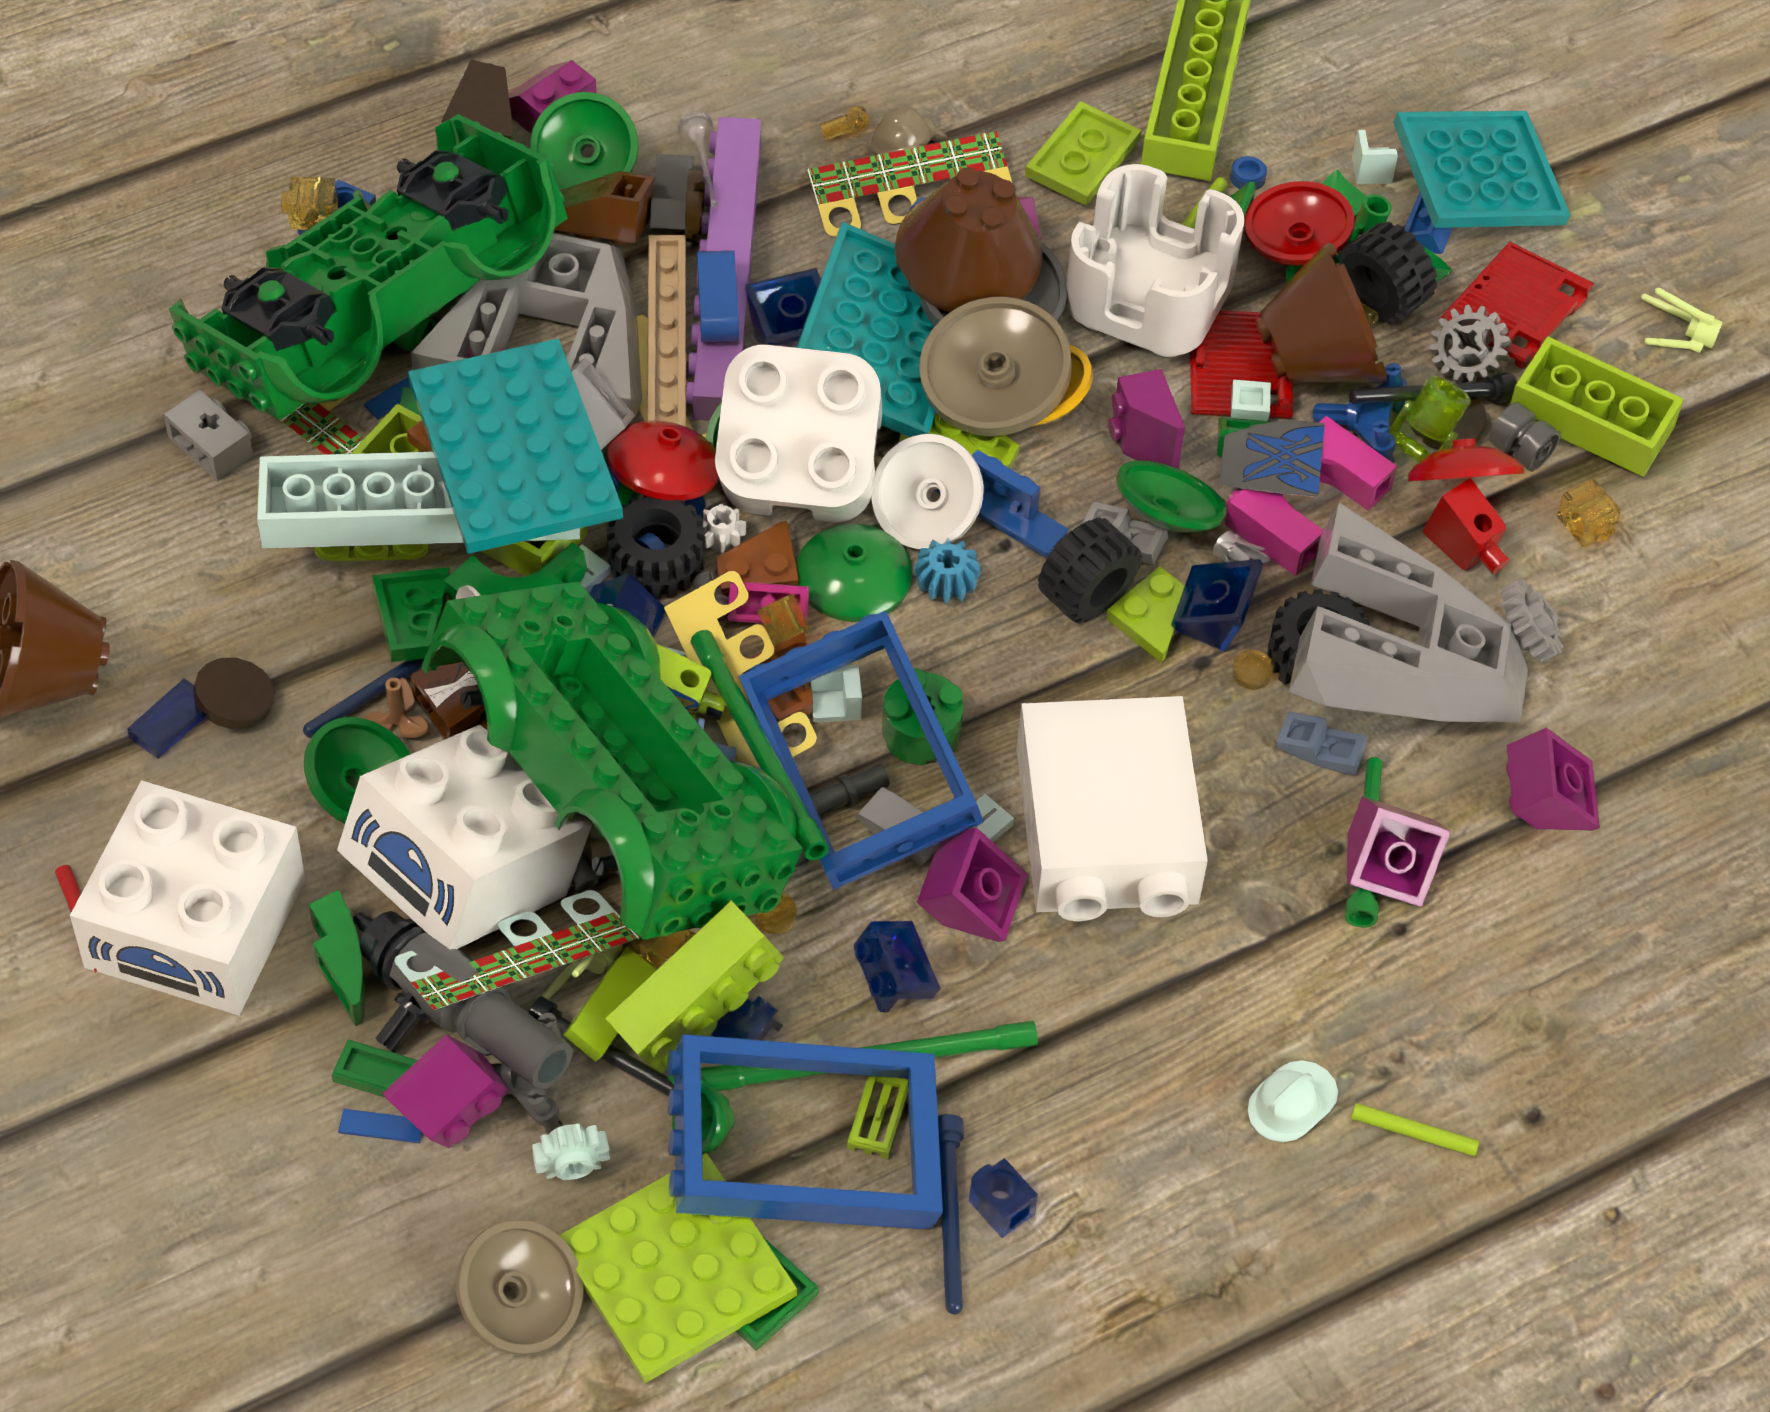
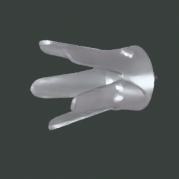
M1232 531L1225 532L1219 539L1217 537L1214 538L1216 541L1213 548L1214 557L1218 558L1220 562H1226L1242 582H1244V579L1240 572L1251 581L1257 580L1256 573L1247 565L1250 558L1263 563L1270 561L1266 554L1258 551L1265 550L1266 548L1242 541L1240 536Z

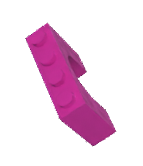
M1325 416L1319 422L1325 424L1320 482L1337 488L1368 511L1392 490L1397 465L1328 416ZM1240 488L1231 494L1226 503L1228 510L1225 525L1249 543L1266 548L1260 551L1287 571L1297 576L1317 557L1323 529L1291 507L1283 494L1249 489L1241 490Z

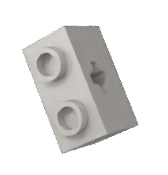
M200 389L164 413L168 438L216 481H219L253 457L250 442L252 434L248 427L241 420L235 421L227 414L224 406L217 399L211 400Z

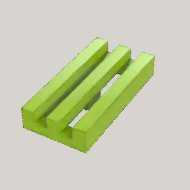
M868 1076L849 1135L847 1149L855 1151L856 1148L864 1150V1154L872 1155L875 1152L880 1154V1158L889 1159L908 1097V1079ZM876 1083H882L884 1086L868 1137H860ZM894 1086L899 1088V1092L882 1143L876 1140Z

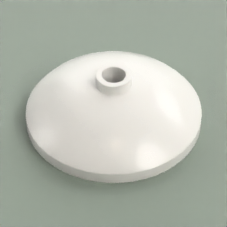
M922 434L907 438L895 445L883 457L875 472L871 495L873 510L883 530L902 545L921 550V548H929L932 539L940 544H944L947 537L954 543L971 528L982 505L983 480L978 464L966 448L950 438L936 434ZM939 489L941 496L938 501L933 502L931 494L934 490Z

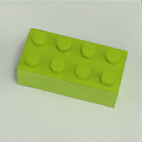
M1547 336L1515 385L1510 405L1520 402L1536 414V422L1544 420L1560 431L1561 439L1644 477L1675 428L1684 399Z
M731 900L605 1019L643 1060L655 1070L663 1073L667 1069L670 1050L676 1049L683 1034L711 1035L717 1027V1021L728 1011H734L742 1006L748 998V992L759 982H765L774 976L779 969V963L785 957Z

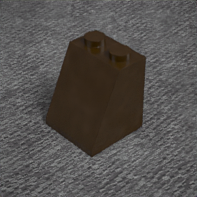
M471 59L442 118V123L459 114L472 121H477L480 125L494 132H499L514 141L505 67Z

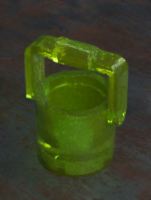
M1430 376L1414 402L1409 399L1404 404L1389 432L1395 438V442L1400 445L1401 450L1416 461H1422L1430 453L1411 437H1407L1399 431L1405 420L1423 435L1437 441H1444L1439 450L1449 449L1452 447V440H1456L1458 437L1454 429L1470 405L1471 399L1465 391L1452 382L1441 377Z

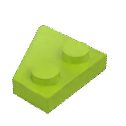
M1159 566L1107 609L1106 619L1162 663L1166 659L1168 647L1186 602L1188 588Z

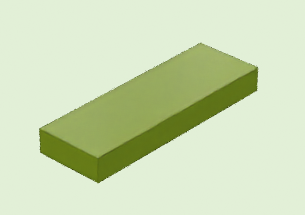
M626 946L619 953L563 1036L596 1062L603 1056L618 1034L605 1018L657 970L629 946Z

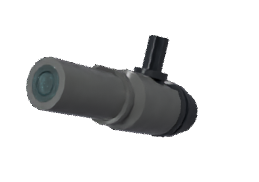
M362 912L354 915V924L363 932L359 944L361 954L371 962L373 973L389 989L403 990L394 999L400 1006L375 1038L380 1044L391 1052L396 1053L420 1020L426 1024L432 1020L445 1031L457 1032L464 1041L468 1042L483 1055H493L534 1088L542 1090L549 1088L565 1074L572 1059V1047L570 1044L510 1000L509 994L504 987H499L433 1010L395 964V958L398 955L413 951L417 955L408 959L407 966L409 969L415 972H426L435 965L457 981L462 982L473 977L478 972L468 963L474 961L459 949L450 950L426 933L411 918L405 919L396 912H384L374 919Z

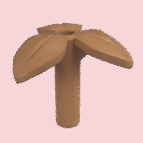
M398 678L388 679L385 684L388 714L376 711L367 714L363 719L376 722L389 731H392L395 725L399 726V731L403 738H416L429 731L427 720L421 716H406L415 707V695L408 681L405 678L400 680Z

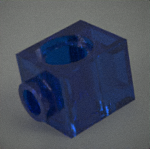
M1005 1158L993 1166L991 1164L983 1166L973 1175L969 1202L1001 1238L1035 1215L1038 1194ZM1002 1191L1007 1193L1009 1197L1000 1199L994 1197L991 1193Z

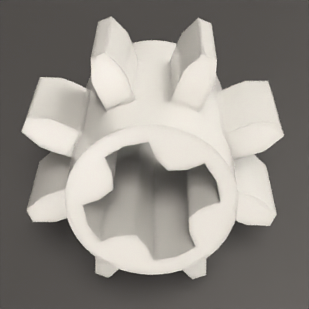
M719 504V506L713 507L710 511L706 509L703 511L706 549L712 548L723 554L733 547L740 545V536L746 535V521L739 520V509L733 510L728 506Z

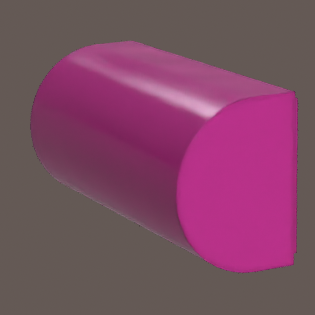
M730 582L729 604L734 602L738 596V587L733 582ZM743 582L748 592V600L745 604L728 613V621L807 626L809 587Z

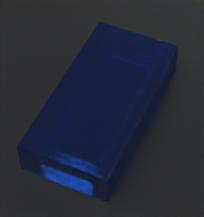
M183 678L127 728L129 738L159 759L207 715L203 710L200 712L195 706L192 694L194 685Z

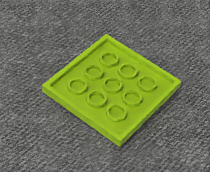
M707 1152L703 1154L702 1180L725 1181ZM670 1173L559 1235L568 1244L578 1261L576 1272L583 1283V1288L644 1384L797 1296L796 1286L751 1218L676 1213V1197L669 1195Z

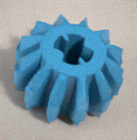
M947 537L944 544H940L932 539L929 548H921L917 563L914 565V575L918 580L919 591H928L931 601L938 596L943 597L946 605L951 597H955L962 602L966 593H974L981 571L975 550H966L964 540L956 545L952 544L949 537Z

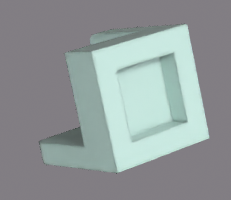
M1357 130L1352 155L1356 183H1392L1398 158L1397 150L1389 149V147L1369 148L1366 131Z
M846 665L810 681L814 722L861 720L862 692L858 665Z

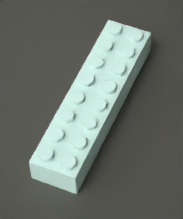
M433 452L260 457L257 522L262 548L464 543ZM580 528L526 541L580 539Z

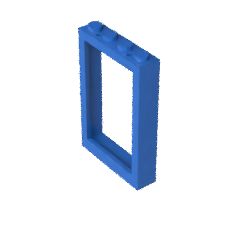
M886 610L879 614L867 615L858 623L841 631L829 632L822 639L805 647L793 648L785 656L767 664L755 665L747 673L739 676L761 728L808 814L815 820L829 846L827 854L820 861L833 890L984 823L978 804ZM885 648L955 799L835 852L768 700Z
M685 1034L682 1035L676 1049L670 1050L667 1072L668 1076H674V1089H671L669 1093L668 1114L675 1116V1129L670 1131L668 1152L670 1156H675V1170H672L670 1173L669 1195L676 1197V1213L931 1230L942 1215L934 1054ZM700 1063L908 1079L913 1194L702 1180Z

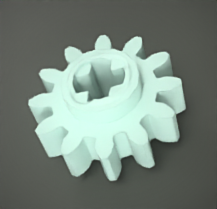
M580 1124L564 1125L554 1129L549 1135H541L542 1143L532 1145L536 1173L545 1172L546 1179L555 1176L562 1180L582 1178L591 1173L593 1169H601L600 1161L610 1160V1149L606 1131L598 1132L596 1125L587 1128Z

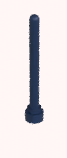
M424 659L404 661L306 723L303 727L304 735L312 738L326 723L354 713L385 693V684L388 679H407L411 674L421 670Z
M943 1114L938 1115L943 1207L942 1239L945 1308L948 1313L956 1315L963 1308L956 1149L960 1146V1141L964 1139V1123L960 1116Z

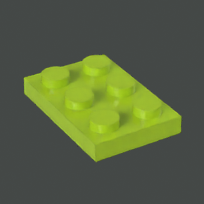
M1080 101L1026 165L1025 177L1087 206L1098 193L1105 177L1118 168L1141 139L1142 130Z

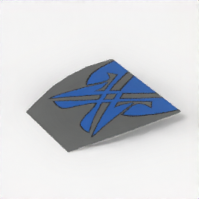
M1278 421L1259 424L1225 435L1219 484L1255 491L1318 497L1325 424L1308 421Z

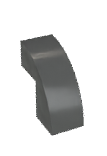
M656 154L654 198H651L650 228L685 230L689 169H694L695 156Z

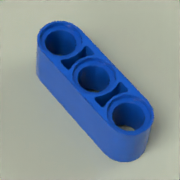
M735 250L697 251L701 342L739 341Z

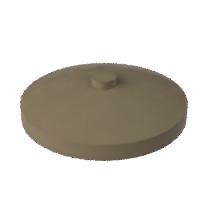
M1011 297L978 299L951 311L932 329L924 343L920 357V377L923 390L934 411L955 428L982 436L1013 434L1042 421L1061 402L1068 389L1072 373L1069 343L1059 323L1039 306Z

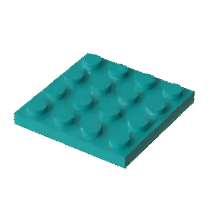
M1527 111L1397 112L1393 123L1434 228L1567 224L1571 215Z

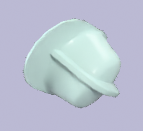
M1301 1060L1283 1065L1263 1081L1250 1097L1247 1112L1251 1125L1258 1134L1271 1141L1284 1143L1299 1139L1330 1113L1335 1106L1338 1096L1335 1079L1325 1068L1313 1062Z

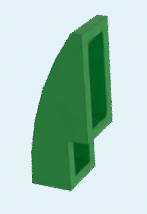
M337 890L309 904L312 926L320 937L319 940L313 942L317 966L356 1027L362 1024L364 1019L366 1002L365 975L357 930L350 910L341 893Z

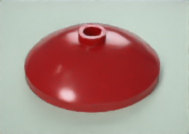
M1310 181L1287 182L1267 189L1253 200L1245 215V234L1253 249L1271 261L1294 266L1305 265L1324 244L1329 242L1333 244L1337 253L1340 252L1350 241L1355 226L1354 212L1349 201L1337 190L1327 185Z
M659 420L637 422L627 426L609 442L606 459L611 472L625 486L645 496L661 500H690L707 494L719 481L715 465L716 449L705 437L686 426Z
M1475 439L1452 440V448L1429 454L1416 464L1408 473V482L1524 474V466L1517 459L1500 449L1476 446Z

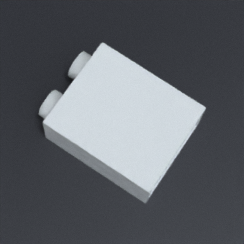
M1183 696L1023 703L1021 705L1016 750L1036 913L1058 911L1059 915L1066 920L1087 921L1101 916L1107 909L1140 907L1141 911L1146 915L1168 917L1181 913L1189 905L1199 904L1208 860Z

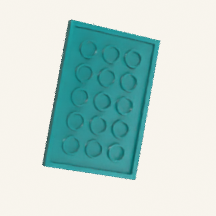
M842 221L796 348L847 353L862 358L873 368L879 379L882 399L881 425L909 437L929 434L935 411L929 404L923 390L920 377V357L924 343L934 326L926 316L919 296L908 286L909 281L901 268L898 269L895 244Z
M559 338L408 371L409 383L467 554L623 518L621 502Z

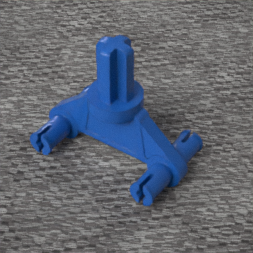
M1396 363L1388 364L1385 367L1387 381L1376 388L1407 386V381L1401 376L1400 365ZM1350 401L1348 404L1318 403L1314 405L1313 420L1319 423L1325 416H1328L1339 425H1347L1349 432L1358 434L1368 446L1392 463H1395L1393 453L1396 450V442L1393 435L1389 432L1392 411L1396 413L1403 412L1407 404L1406 401L1352 404Z

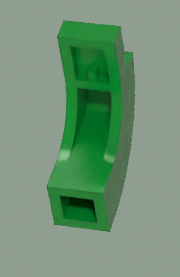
M572 542L542 569L528 576H501L491 571L472 555L444 579L449 600H454L459 588L466 585L475 588L480 595H488L576 581L581 582L588 570L584 551Z

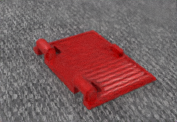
M1509 241L1440 318L1450 321L1452 319L1451 310L1455 309L1461 315L1464 314L1466 305H1470L1473 313H1477L1480 306H1485L1488 316L1496 312L1501 319L1499 324L1505 323L1509 330L1505 336L1510 337L1512 342L1517 336L1528 340L1524 348L1512 343L1511 347L1504 349L1511 358L1515 359L1517 367L1525 368L1530 364L1547 336H1550L1567 316L1573 315L1586 301L1594 283ZM1564 284L1574 288V292L1570 296L1559 291ZM1494 335L1491 336L1492 341L1488 344L1491 348L1494 347Z
M1220 310L1202 343L1196 349L1190 351L1191 414L1231 416L1233 380L1271 383L1270 394L1278 395V404H1270L1269 418L1292 419L1293 382L1288 381L1286 376L1278 379L1270 358L1271 354L1275 352L1271 342L1263 343L1256 326V320L1261 318L1260 312Z

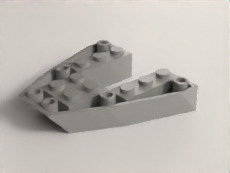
M553 233L552 240L543 257L529 270L510 279L479 280L411 352L413 370L467 359L469 350H471V357L498 352L502 348L505 350L519 314L579 326L567 357L570 369L586 357L634 413L635 417L627 426L634 424L642 402L637 309L622 249L613 245Z
M1338 503L1321 534L1311 585L1329 593L1331 591L1337 592L1339 596L1348 597L1362 606L1419 626L1417 644L1317 606L1299 639L1289 692L1322 705L1443 722L1521 723L1528 667L1512 625L1441 568L1341 503Z

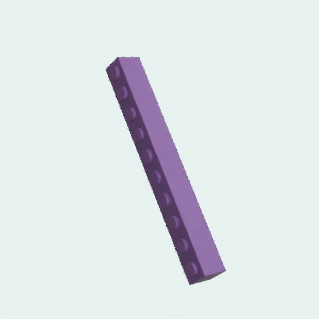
M718 117L717 131H710L709 153H715V158H708L707 180L713 181L712 185H705L704 207H710V212H703L702 234H708L707 240L700 239L699 251L735 250L739 341L701 342L700 324L692 325L691 346H697V353L690 352L689 375H695L694 382L687 381L686 404L693 405V420L710 421L714 411L722 402L726 371L732 360L745 347L761 151V119ZM697 272V289H698V272ZM695 295L694 318H700L699 295Z

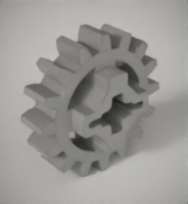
M1466 305L1464 314L1459 315L1455 309H1452V319L1450 321L1443 318L1439 319L1443 329L1431 332L1433 339L1438 343L1429 345V350L1433 355H1437L1432 361L1436 368H1442L1440 372L1445 379L1453 375L1455 383H1462L1465 378H1468L1469 382H1477L1478 377H1482L1486 381L1490 378L1489 372L1492 370L1497 373L1503 371L1499 361L1510 360L1508 352L1504 349L1511 347L1512 341L1510 337L1505 336L1509 330L1505 323L1499 324L1501 319L1496 312L1488 316L1485 306H1480L1477 313H1473L1470 305ZM1494 335V347L1491 353L1488 350V344L1492 341L1491 336ZM1451 339L1453 341V347L1448 351L1450 354L1448 356L1447 345L1449 340ZM1461 340H1463L1467 344H1477L1480 351H1478L1475 348L1472 349L1469 346L1465 347Z
M1523 579L1520 581L1516 580L1502 588L1503 592L1500 593V596L1504 600L1501 604L1506 613L1505 620L1512 625L1520 647L1523 650L1529 649L1533 657L1537 656L1540 662H1546L1562 653L1563 644L1559 640L1562 636L1557 626V622L1560 620L1555 609L1544 598L1543 593L1540 591L1534 592L1530 584L1527 585Z

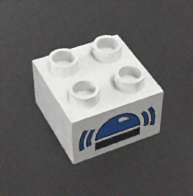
M481 725L360 776L337 848L338 852L426 933L450 950L459 949L498 930V923L503 919L523 912L537 911L565 897L592 827V823L581 813L575 812L571 821H567L558 830L554 823L559 814L509 752L492 746L487 741L488 730L484 729Z
M141 780L70 914L84 968L93 971L96 968L99 973L240 1016L306 881L297 827Z

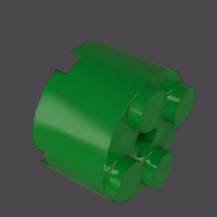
M914 668L946 739L954 752L961 738L964 706L962 691L957 685H954L951 681L940 675ZM897 679L890 685L884 696L882 736L887 743L886 746L889 751L898 759L914 765H926L927 761L934 760L936 757L900 680Z

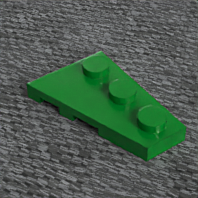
M450 567L372 575V588L391 662L425 659L441 618L447 593L444 579L450 575Z

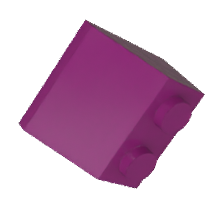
M573 60L551 65L509 92L511 117L532 134L539 116L554 101L573 93H597L596 79Z
M1162 369L1118 377L1116 393L1112 394L1111 397L1113 417L1108 419V428L1112 440H1118L1122 453L1135 460L1158 462L1179 469L1185 425Z
M1547 727L1506 745L1508 756L1506 771L1510 778L1511 787L1509 803L1513 813L1518 818L1523 819L1536 829L1593 831L1600 828L1591 759Z
M1362 796L1348 831L1347 883L1422 907L1451 831L1434 819Z
M977 827L971 828L939 842L917 903L943 926L997 942L1005 941L1028 873Z
M446 1034L384 1091L383 1095L426 1137L449 1148L451 1145L465 1139L470 1133V1127L483 1115H488L495 1111L502 1103V1098L511 1089L481 1052Z

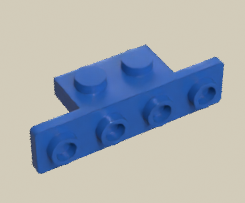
M977 450L972 456L978 464L983 480V500L977 517L1042 556L1048 557L1055 546L1067 535L1068 529L1038 511L1040 486L1035 484L1029 477L1021 476L1006 467L997 458L989 457ZM939 489L934 490L941 494Z

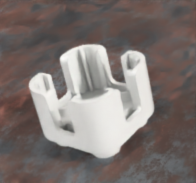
M1140 164L1121 166L1105 177L1098 190L1093 226L1079 222L1073 231L1066 282V309L1077 322L1085 327L1145 348L1159 356L1175 357L1188 353L1202 343L1233 287L1244 227L1243 211L1238 203L1228 195L1208 189L1198 204L1195 229L1168 220L1163 215L1167 176L1163 171Z
M756 345L740 352L730 363L725 375L715 455L716 470L724 493L729 501L740 510L757 515H772L773 505L805 508L812 511L814 520L830 523L845 522L862 513L869 504L873 491L877 429L881 428L882 420L880 383L873 368L858 356L839 352L774 345Z

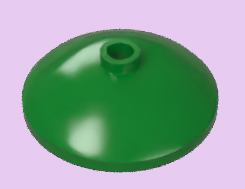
M579 92L559 98L542 112L531 134L530 149L546 155L552 161L555 167L554 176L557 186L562 190L617 171L632 173L638 158L639 141L635 125L621 105L601 94ZM586 147L594 148V153L591 157L586 158L582 156V151Z
M1137 460L1123 464L1116 476L1117 486L1126 502L1143 519L1160 528L1174 532H1203L1218 527L1226 515V505L1215 490L1195 476L1178 468L1153 461Z
M842 524L819 532L804 545L796 564L799 580L798 586L809 587V604L820 613L842 621L859 622L867 615L879 614L885 610L887 613H890L905 599L912 583V564L903 545L884 530L864 524Z
M358 717L338 718L323 725L308 742L304 754L305 778L311 793L320 806L336 820L345 824L360 776L410 755V752L395 734L376 722Z

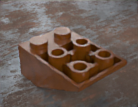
M617 171L560 190L565 199L563 205L568 219L555 227L553 233L559 231L571 232L576 237L582 239L606 238L618 245L636 243L651 218V198H653L655 177Z

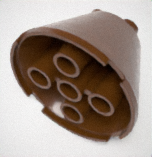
M969 167L959 170L955 177L913 207L902 220L895 241L896 264L898 269L901 268L909 281L908 286L927 303L947 312H951L966 303L988 297H1011L1023 300L1035 286L1042 267L1043 254L1039 236L1015 194L1013 183L995 174L976 171Z
M1329 242L1324 244L1260 312L1261 318L1256 320L1258 332L1264 344L1271 342L1275 353L1271 354L1270 360L1278 379L1286 376L1288 381L1381 384L1387 381L1383 362L1375 364V361H1378L1375 348L1378 346L1344 264L1334 263L1333 255L1338 253L1333 244Z
M10 560V563L4 562L0 566V718L82 695L94 696L98 687L99 666H106L110 652L109 642H103L107 623L106 617L97 615L27 566L15 560Z

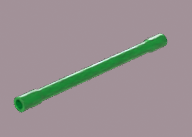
M709 630L696 632L692 636L690 643L702 666L712 672L711 678L760 769L782 786L791 801L796 818L797 841L803 848V853L808 860L821 859L827 854L829 846L815 820L808 814L727 666L724 654L716 639Z
M1032 1020L998 1025L991 1029L859 1048L934 1054L935 1058L994 1049L1009 1050L1038 1045V1036L1035 1022ZM735 1065L700 1068L701 1078L707 1080L709 1088L717 1092L738 1089L751 1084L827 1074L826 1072Z

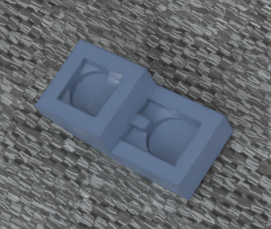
M1288 711L1276 744L1278 748L1304 761L1326 769L1356 776L1367 748L1366 735L1329 729L1326 718Z

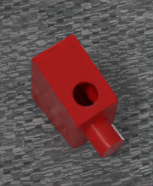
M1468 478L1440 498L1422 532L1462 570H1468L1481 561L1490 573L1494 575L1502 570L1510 561L1508 556L1498 546L1506 531V525L1471 478Z

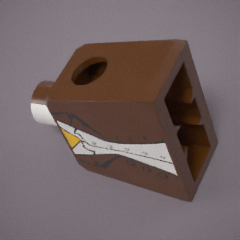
M463 662L438 666L436 670L428 674L423 670L411 674L415 700L444 740L471 729L487 719L484 706L465 709L464 705H461L460 695L463 691L477 690L476 679Z

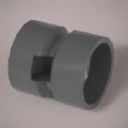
M1515 402L1507 407L1498 417L1489 433L1488 439L1490 443L1507 454L1514 452L1513 457L1527 470L1534 472L1555 451L1561 438V432L1544 420L1536 422L1535 413L1520 402Z

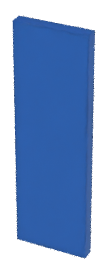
M409 377L366 402L364 407L377 420L382 418L396 404L400 405L402 388L411 387Z
M343 1109L338 1130L341 1134L420 1143L422 1134L405 1116Z

